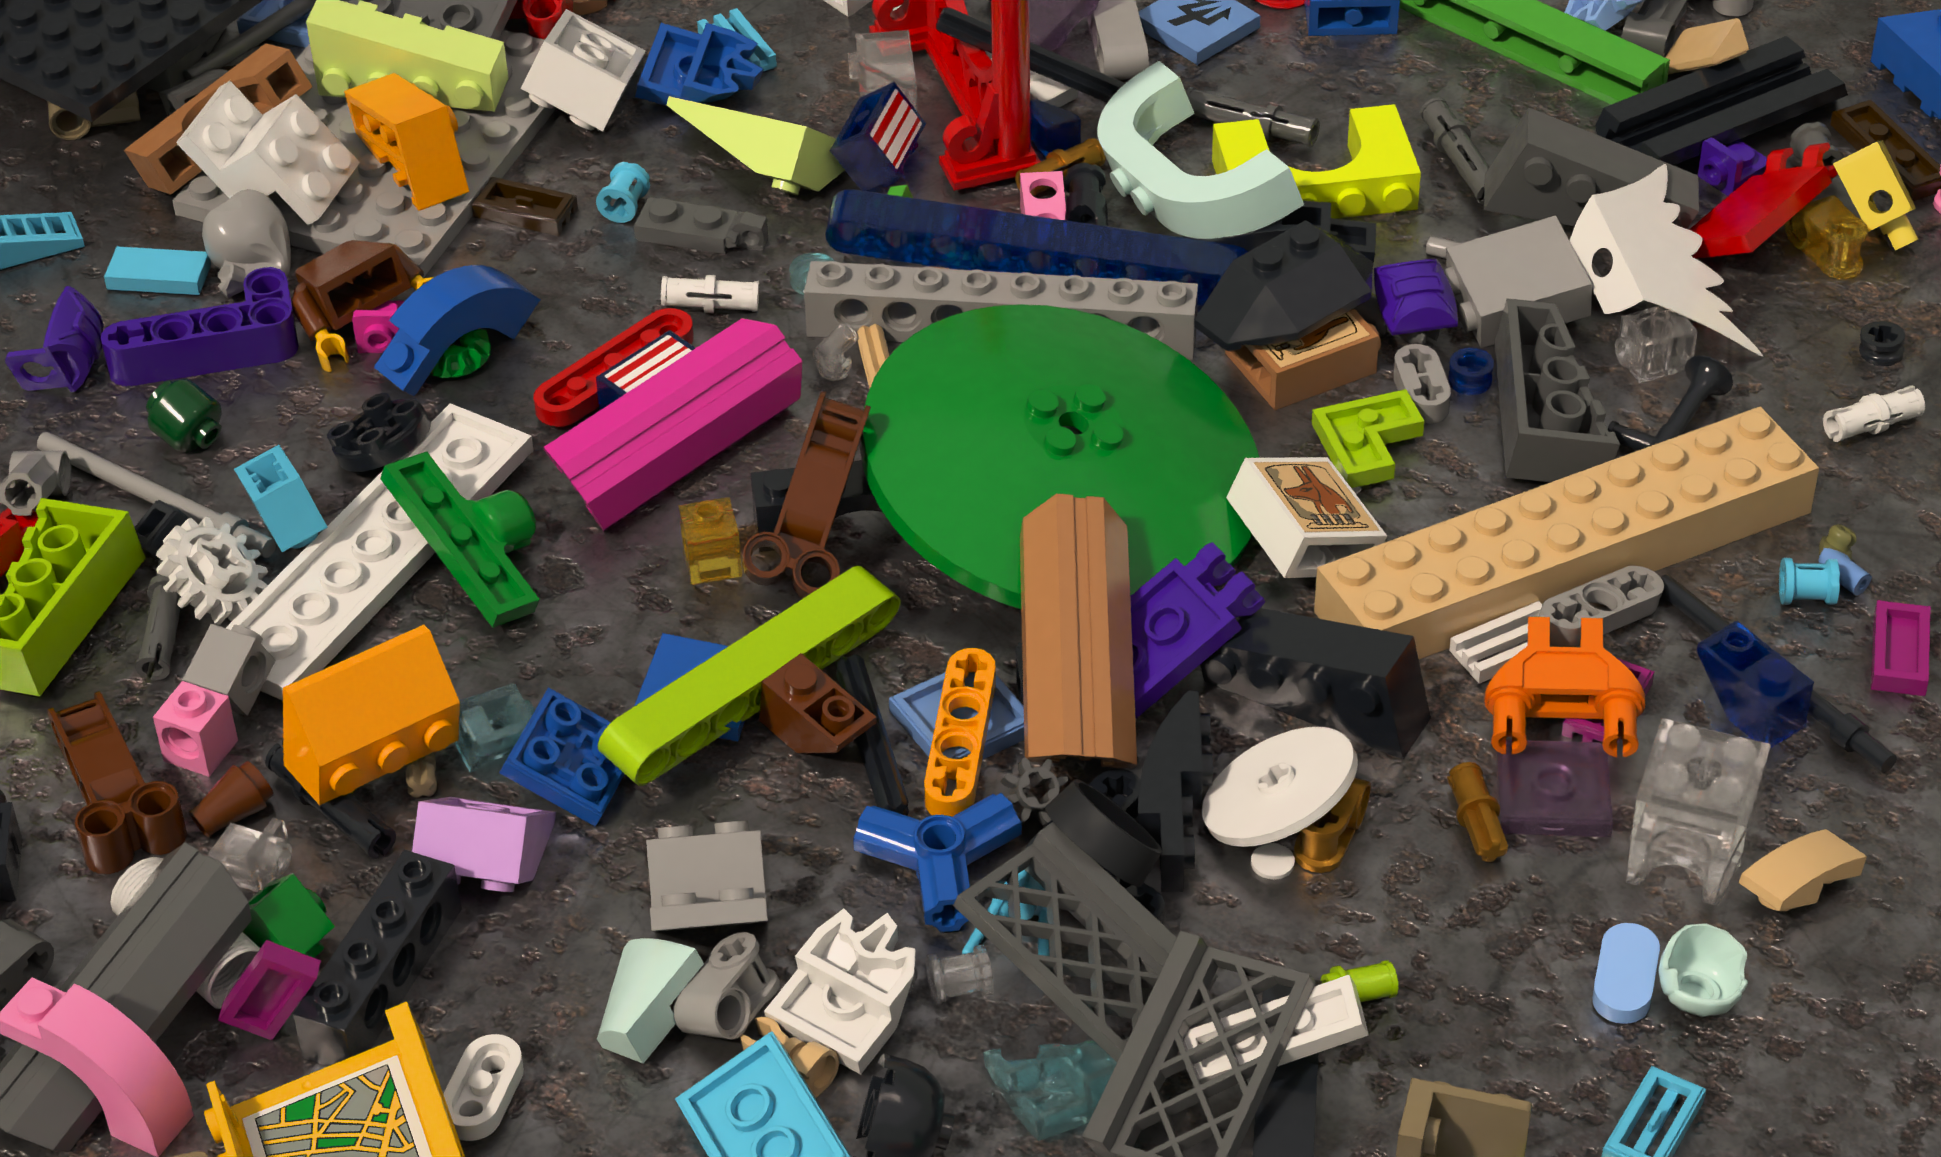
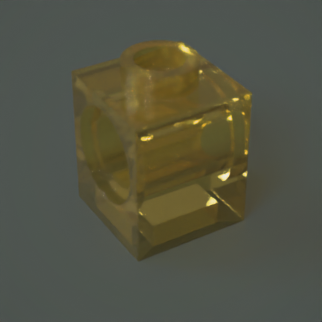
M730 497L678 505L682 547L691 585L742 577L739 532Z

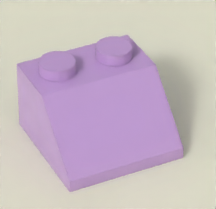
M456 797L418 801L412 852L455 865L458 884L461 882V876L481 878L480 888L501 892H514L515 884L533 881L555 824L556 812Z

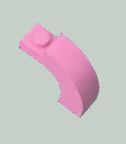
M31 977L0 1011V1034L57 1060L75 1073L90 1088L103 1108L111 1136L159 1157L194 1116L187 1090L165 1054L125 1014L91 991L74 983L67 992H64Z

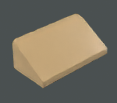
M1735 18L1685 29L1665 56V58L1670 59L1668 74L1715 66L1747 53L1749 47L1741 21Z

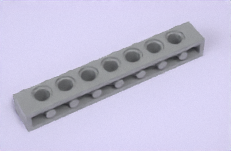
M811 261L804 289L807 337L858 340L857 331L861 326L870 327L873 324H878L883 328L886 341L904 342L913 334L932 323L973 309L1000 305H1047L1083 311L1123 323L1148 334L1168 345L1187 359L1193 360L1197 330L1194 327V319L1197 316L1198 284L1180 283L1177 281L1131 280L1127 278H1094L1078 275H1043L1028 272H992L978 269L958 270L934 267L890 266L885 264L840 263L837 261Z

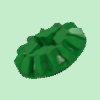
M475 329L459 337L444 352L429 375L442 378L460 377L482 367L491 353L487 330Z

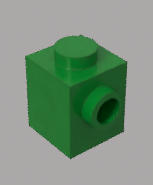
M293 873L269 882L249 900L251 922L244 929L243 933L260 948L266 940L314 958L324 949V945L320 940L335 926L327 917V910L321 898L312 890L305 888Z

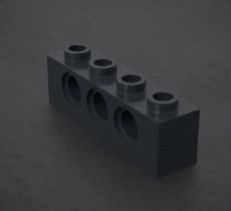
M405 849L403 850L293 1013L302 1058L330 1066L372 1048L388 1023L385 1010L400 1005L462 910L455 865Z

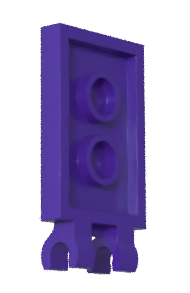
M1213 542L1205 545L1186 566L1175 558L1130 596L1135 719L1242 629L1235 619L1236 617L1252 615L1266 602L1255 590V584L1243 572L1234 575L1235 569L1225 560L1226 555ZM1227 582L1226 586L1219 592L1213 587Z

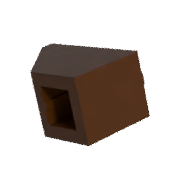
M802 653L762 681L759 721L796 753H837L876 724L877 717Z

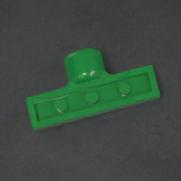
M427 451L384 466L380 477L381 481L492 628L535 612L540 600L506 555L529 546L531 543L530 538L535 533V516L526 498L518 492L505 490L476 501L466 500L459 494Z

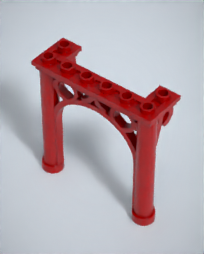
M873 0L872 11L877 20H874L875 25L869 26V33L882 58L903 56L910 52L926 49L962 115L951 121L945 128L943 143L947 150H945V155L939 156V164L954 191L974 188L978 185L1008 178H1016L1017 171L1041 162L1031 146L1029 0H991L992 61L984 50L936 29V23L943 8L950 7L968 15L964 0ZM900 6L897 10L892 11L895 7Z

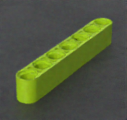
M854 566L617 717L600 736L597 745L598 751L638 786H644L728 732L730 728L725 727V725L729 722L734 721L737 723L740 720L743 722L760 711L761 684L765 678L800 653L819 669H824L883 630L897 614L900 607V598L862 566Z

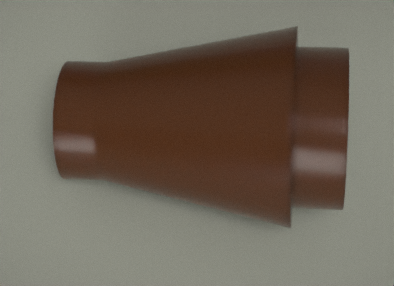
M246 761L239 767L232 765L200 803L188 813L198 829L209 838L217 831L267 808L265 802L274 796V792L261 772L251 762Z

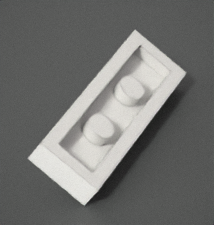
M1350 975L1314 986L1278 1066L1369 1036L1357 987ZM1289 995L1260 1005L1263 1013L1265 1014L1285 1004ZM1253 1008L1221 1018V1021L1227 1032L1256 1018ZM1212 1021L1189 1029L1184 1041L1188 1050L1219 1035ZM1262 1031L1233 1045L1232 1047L1239 1064L1242 1065L1261 1056L1267 1040ZM1225 1050L1194 1064L1202 1084L1232 1070Z

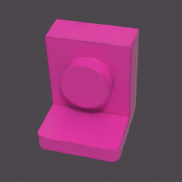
M389 300L373 310H355L353 312L352 322L358 353H383L399 330L389 320L404 301Z

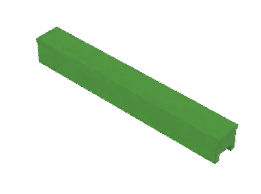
M1400 0V9L1610 105L1667 83L1670 59L1538 0Z

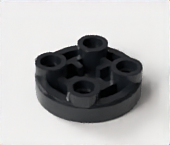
M380 393L368 398L362 404V413L355 416L349 422H343L331 428L327 433V438L332 446L335 457L343 469L352 472L369 471L390 464L412 451L428 434L431 422L418 399L391 400L387 393Z

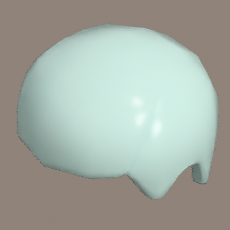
M1707 923L1685 925L1672 935L1661 956L1658 971L1663 993L1668 996L1669 1001L1681 1011L1706 1017L1727 1013L1741 999L1742 993L1748 984L1744 971L1747 959L1745 948L1726 930Z

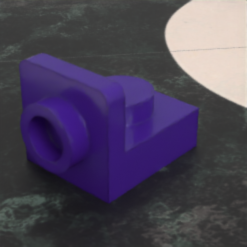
M1710 137L1702 143L1698 177L1729 196L1751 176L1764 174L1767 157L1739 139L1725 146Z

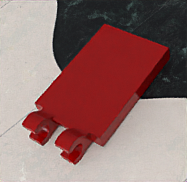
M1830 144L1809 145L1803 153L1802 166L1786 168L1788 157L1794 153L1792 148L1771 151L1767 157L1764 174L1751 176L1689 229L1702 237L1700 248L1691 256L1697 259L1753 252L1832 183L1831 178H1834L1838 173L1834 165L1824 166L1823 155L1831 148Z

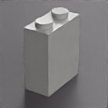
M1556 216L1446 248V268L1443 270L1459 303L1458 313L1461 324L1466 332L1473 331L1481 348L1495 344L1507 298L1554 303L1564 323L1591 316L1592 283Z

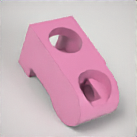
M1063 172L1020 173V208L1024 222L1027 255L1066 254V203ZM1045 185L1054 188L1056 194L1051 198H1035L1031 195L1030 191L1037 186Z

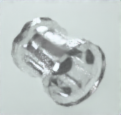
M984 944L975 946L973 952L945 958H939L936 953L926 956L927 978L931 996L936 1006L945 1004L947 998L975 992H980L983 997L993 995L994 983L991 963Z

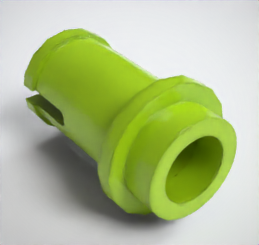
M1389 960L1347 970L1338 965L1332 966L1330 973L1323 974L1320 980L1323 984L1350 975L1357 987L1360 1002L1385 997L1393 998L1398 995L1399 990L1396 970Z

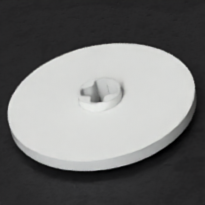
M1326 727L1300 728L1266 739L1238 756L1213 781V785L1209 787L1202 805L1204 823L1212 836L1218 841L1239 847L1263 845L1295 834L1324 816L1345 795L1357 772L1358 758L1356 751L1344 734Z

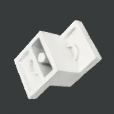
M231 81L217 89L176 142L229 199L241 190H256L266 196L276 191L307 225L322 216L360 163L297 94L262 115Z

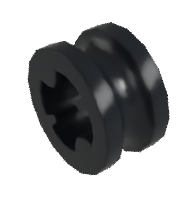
M1876 321L1866 324L1861 329L1859 352L1864 360L1877 366H1892L1903 359L1904 348L1902 345L1905 341V332L1899 325L1887 321Z

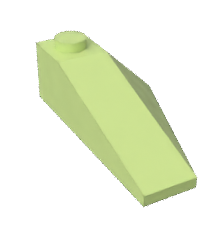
M668 97L666 105L754 172L773 179L771 187L776 190L793 195L799 194L800 187L819 192L847 169L835 153V148L840 140L812 128Z

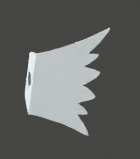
M1666 164L1658 167L1651 174L1633 184L1613 191L1594 194L1590 197L1576 222L1570 243L1592 283L1593 292L1604 314L1621 312L1642 301H1647L1696 321L1764 357L1749 338L1719 312H1733V310L1716 295L1706 290V288L1721 285L1724 280L1714 270L1691 256L1700 248L1702 237L1691 230L1672 223L1679 215L1680 206L1664 202L1668 182ZM1601 248L1608 249L1613 257L1612 269L1605 277L1600 275L1592 263L1594 254Z

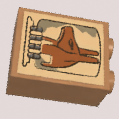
M1353 308L1299 340L1263 346L1241 345V349L1225 350V354L1274 410H1278L1375 374L1377 372L1378 351L1381 349V339L1374 325L1367 323Z

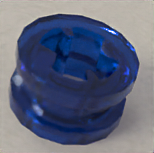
M1470 347L1454 352L1450 357L1448 376L1451 388L1464 395H1477L1486 392L1492 385L1494 367L1492 356L1484 350Z

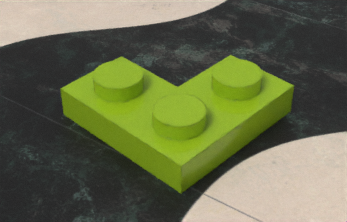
M1407 389L1312 409V426L1333 465L1351 488L1394 479L1395 462L1385 444L1420 437L1424 433V419Z

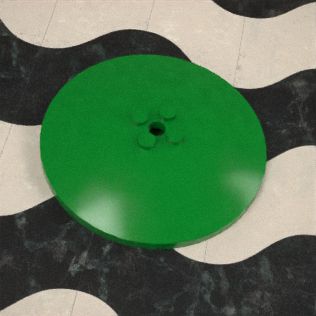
M1000 305L973 309L932 323L909 337L884 361L869 389L864 409L866 405L870 406L871 409L860 440V454L869 488L880 509L902 538L930 564L969 589L1000 603L1021 609L1020 533L1023 517L1056 493L1069 494L1076 498H1086V496L1104 497L1127 525L1130 596L1172 560L1177 558L1186 566L1205 545L1211 542L1226 555L1225 560L1234 568L1243 556L1253 536L1226 499L1244 459L1259 458L1256 444L1239 411L1218 385L1189 359L1159 340L1123 323L1083 311L1047 305ZM1062 426L1075 427L1078 430H1080L1082 434H1074L1070 429Z

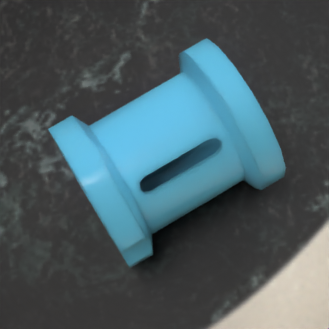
M620 162L610 172V184L603 187L598 193L596 205L599 212L608 220L616 223H626L635 216L638 208V199L644 197L649 191L650 177L645 169L638 164ZM634 178L637 180L635 186L631 185ZM612 199H616V201H615V203L613 204V206H611V204H610L611 200H612Z
M1782 558L1779 569V597L1781 604L1791 605L1793 600H1824L1826 605L1837 604L1840 588L1838 560L1828 559L1825 564L1794 563L1792 558Z

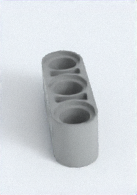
M1085 0L1088 26L1100 73L1117 80H1130L1148 68L1147 43L1136 0Z

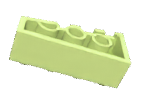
M316 0L306 20L319 95L346 98L344 91L396 73L451 108L495 112L509 79L503 41L446 25L444 30H440L422 22L421 17L407 13L404 14L403 18L377 11L378 5L362 0L359 1L358 5L341 0Z

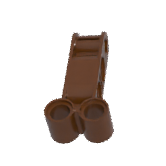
M821 391L774 533L761 532L748 539L743 549L742 558L744 573L752 582L768 586L776 584L785 575L792 577L794 590L802 598L820 588L811 587L803 581L801 571L806 565L811 563L824 565L830 573L829 582L840 574L837 559L832 553L825 550V546L871 409L867 405L863 410L826 398L827 392ZM761 547H771L780 555L781 562L773 570L761 571L751 561L753 552Z
M100 691L94 693V699L55 712L53 707L47 709L57 743L86 803V806L76 815L75 827L85 863L91 871L98 874L116 873L126 868L132 862L135 855L134 851L143 849V851L150 854L163 855L172 852L185 842L187 829L177 790L173 785L163 781L144 782Z

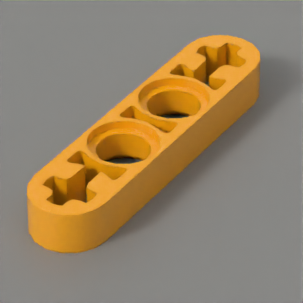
M965 648L959 650L950 657L947 663L924 780L925 808L931 815L953 817L974 805L996 687L995 660L991 654L982 649ZM969 672H975L974 688L965 686V678H967ZM960 707L973 708L978 712L975 717L970 719H958L950 713ZM957 746L964 747L971 752L962 759H952L943 755L946 749ZM947 779L956 780V789L953 791L952 796H944L946 794Z

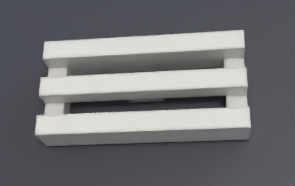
M1537 601L1451 637L1449 651L1478 684L1492 679L1505 663L1527 647V642L1519 646L1518 644L1528 640V617H1538L1542 604L1540 601ZM1499 652L1498 655H1495V656H1493V657H1490V658H1488V659H1486V660H1483V661H1481V662H1479V663L1477 662L1478 660H1481V659H1483V658H1485V657H1488V656H1490V655H1493V654Z

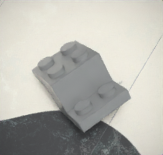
M748 821L715 823V834L693 836L692 826L658 828V839L646 840L651 895V931L660 932L768 922L760 830L749 831Z

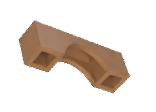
M265 43L124 149L149 188L171 195L203 171L176 142L217 89L228 81H231L262 115L295 94L300 97L313 86L290 49Z

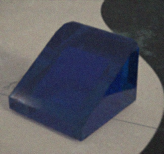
M1031 100V140L1045 157L1056 149L1068 150L1081 144V119L1072 112L1041 100Z

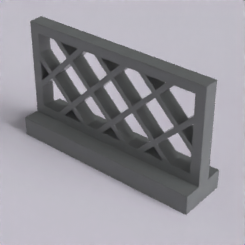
M1052 822L1038 832L1033 844L960 893L953 906L1112 1059L1118 1062L1129 1037L1123 1041L1106 1024L1105 1015L1132 1019V1030L1134 1029L1145 1006L1143 1004L1141 987L1153 989L1177 937ZM1023 870L1027 871L1046 891L1019 887L1018 873ZM984 897L1008 901L1009 917L991 914L978 901ZM1020 903L1047 907L1048 923L1021 919ZM1059 909L1069 911L1086 927V930L1060 926ZM1022 935L1049 940L1050 956L1032 954L1022 944ZM1061 942L1088 946L1089 963L1063 959ZM1100 948L1109 949L1127 966V969L1101 965ZM1216 974L1214 975L1210 983V986L1208 988L1209 991L1215 983L1216 979L1218 978ZM1063 975L1090 979L1091 996L1073 993L1064 984ZM1102 981L1129 985L1130 1002L1104 998Z
M1180 931L1082 1135L1097 1157H1171L1173 1155H1176V1157H1186L1184 1150L1213 1136L1219 1147L1215 1157H1236L1316 982L1311 974L1209 947L1201 936ZM1218 967L1237 972L1242 985L1212 999L1208 988ZM1248 976L1255 977V979L1250 981ZM1277 984L1292 988L1285 1004L1265 1014L1263 1013L1256 996L1257 994ZM1249 998L1256 1018L1226 1032L1218 1013ZM1211 1017L1219 1036L1188 1050L1184 1038L1189 1028ZM1263 1031L1267 1044L1262 1055L1240 1065L1232 1046ZM1225 1050L1232 1070L1202 1084L1194 1064ZM1187 1068L1194 1088L1164 1102L1160 1089L1165 1079ZM1239 1084L1243 1096L1238 1107L1216 1118L1208 1098ZM1200 1102L1208 1122L1177 1136L1170 1116ZM1162 1120L1169 1141L1148 1151L1133 1147L1141 1130Z

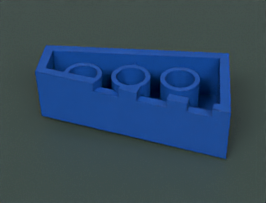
M1941 9L1879 17L1870 62L1879 70L1887 68L1894 75L1893 83L1902 92L1912 91L1921 100L1920 108L1930 118L1936 117L1941 119Z

